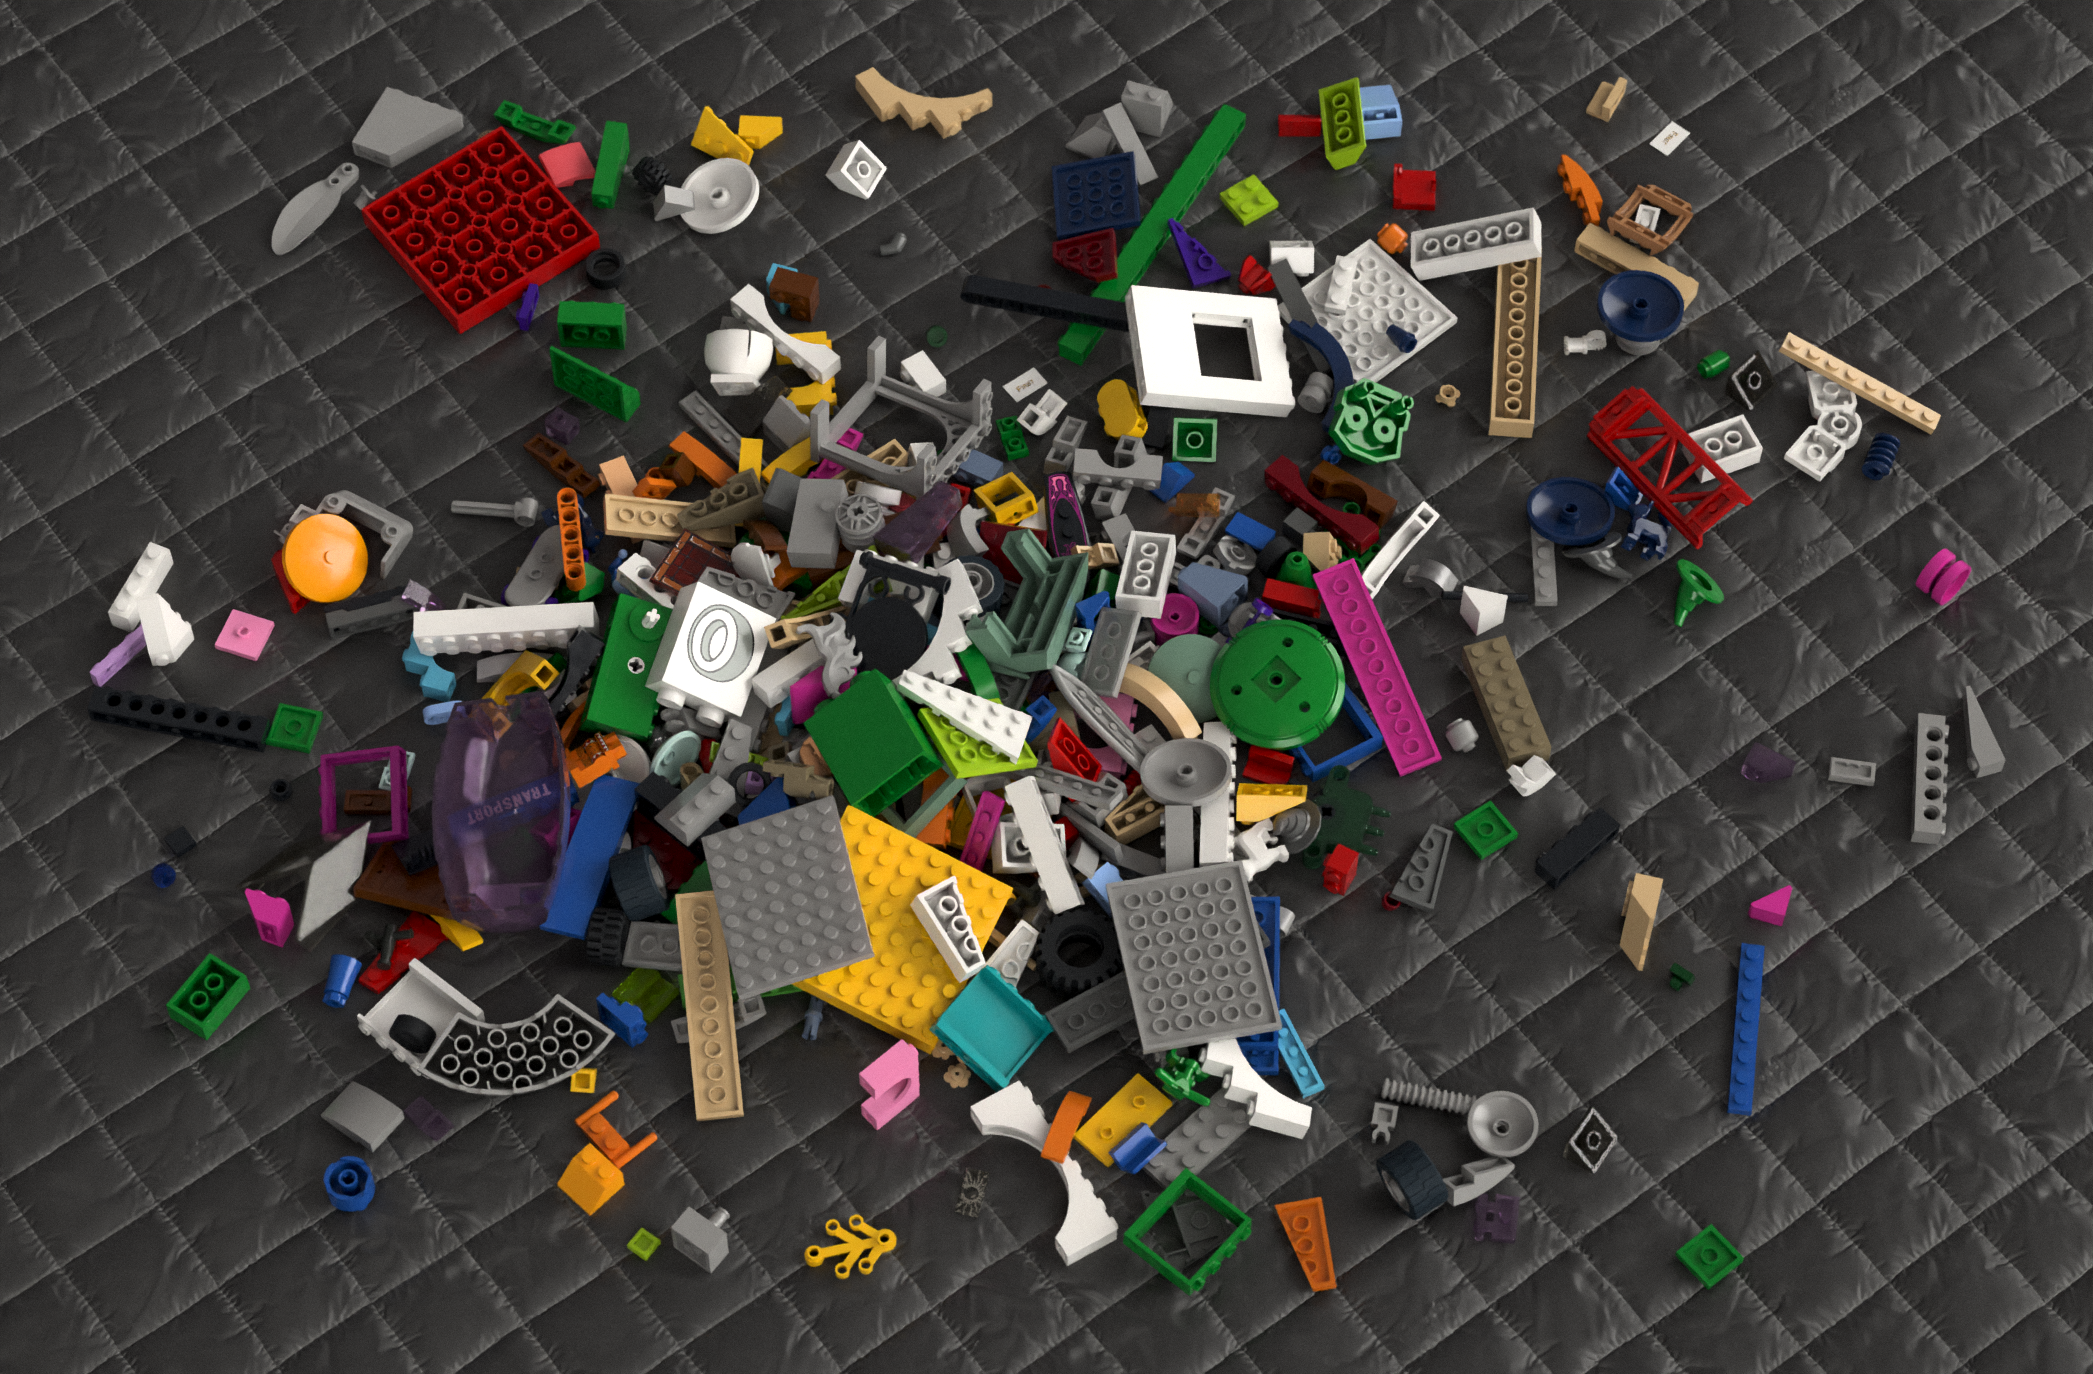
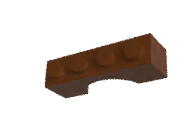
M1323 460L1311 471L1306 487L1324 499L1339 496L1352 500L1360 506L1362 514L1378 525L1379 529L1393 517L1398 502L1396 499L1326 460Z

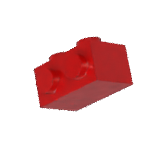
M1339 843L1332 854L1328 853L1323 863V866L1326 867L1322 873V877H1324L1323 886L1328 891L1342 896L1345 895L1356 876L1359 853Z

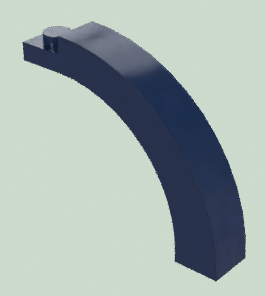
M1292 319L1288 325L1290 333L1315 348L1326 359L1334 375V397L1327 415L1321 422L1323 431L1328 433L1336 413L1334 411V403L1337 393L1343 388L1355 384L1350 362L1340 343L1324 327L1315 323L1311 328L1302 320L1298 322Z

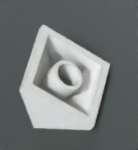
M1464 586L1460 614L1477 636L1503 623L1508 596Z

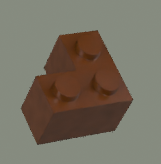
M777 267L769 286L770 299L777 303L789 304L791 317L799 321L812 322L820 303L818 278Z

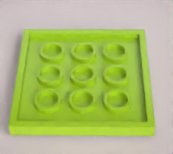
M999 698L987 699L994 703L1002 704ZM931 707L919 709L917 716L956 779L1035 768L1038 763L1026 740L1015 765L1009 761V756L1002 752L1000 754L992 750L993 746L985 741L978 742L975 738L970 737L951 725L950 719L944 715L937 716L932 713L933 709Z

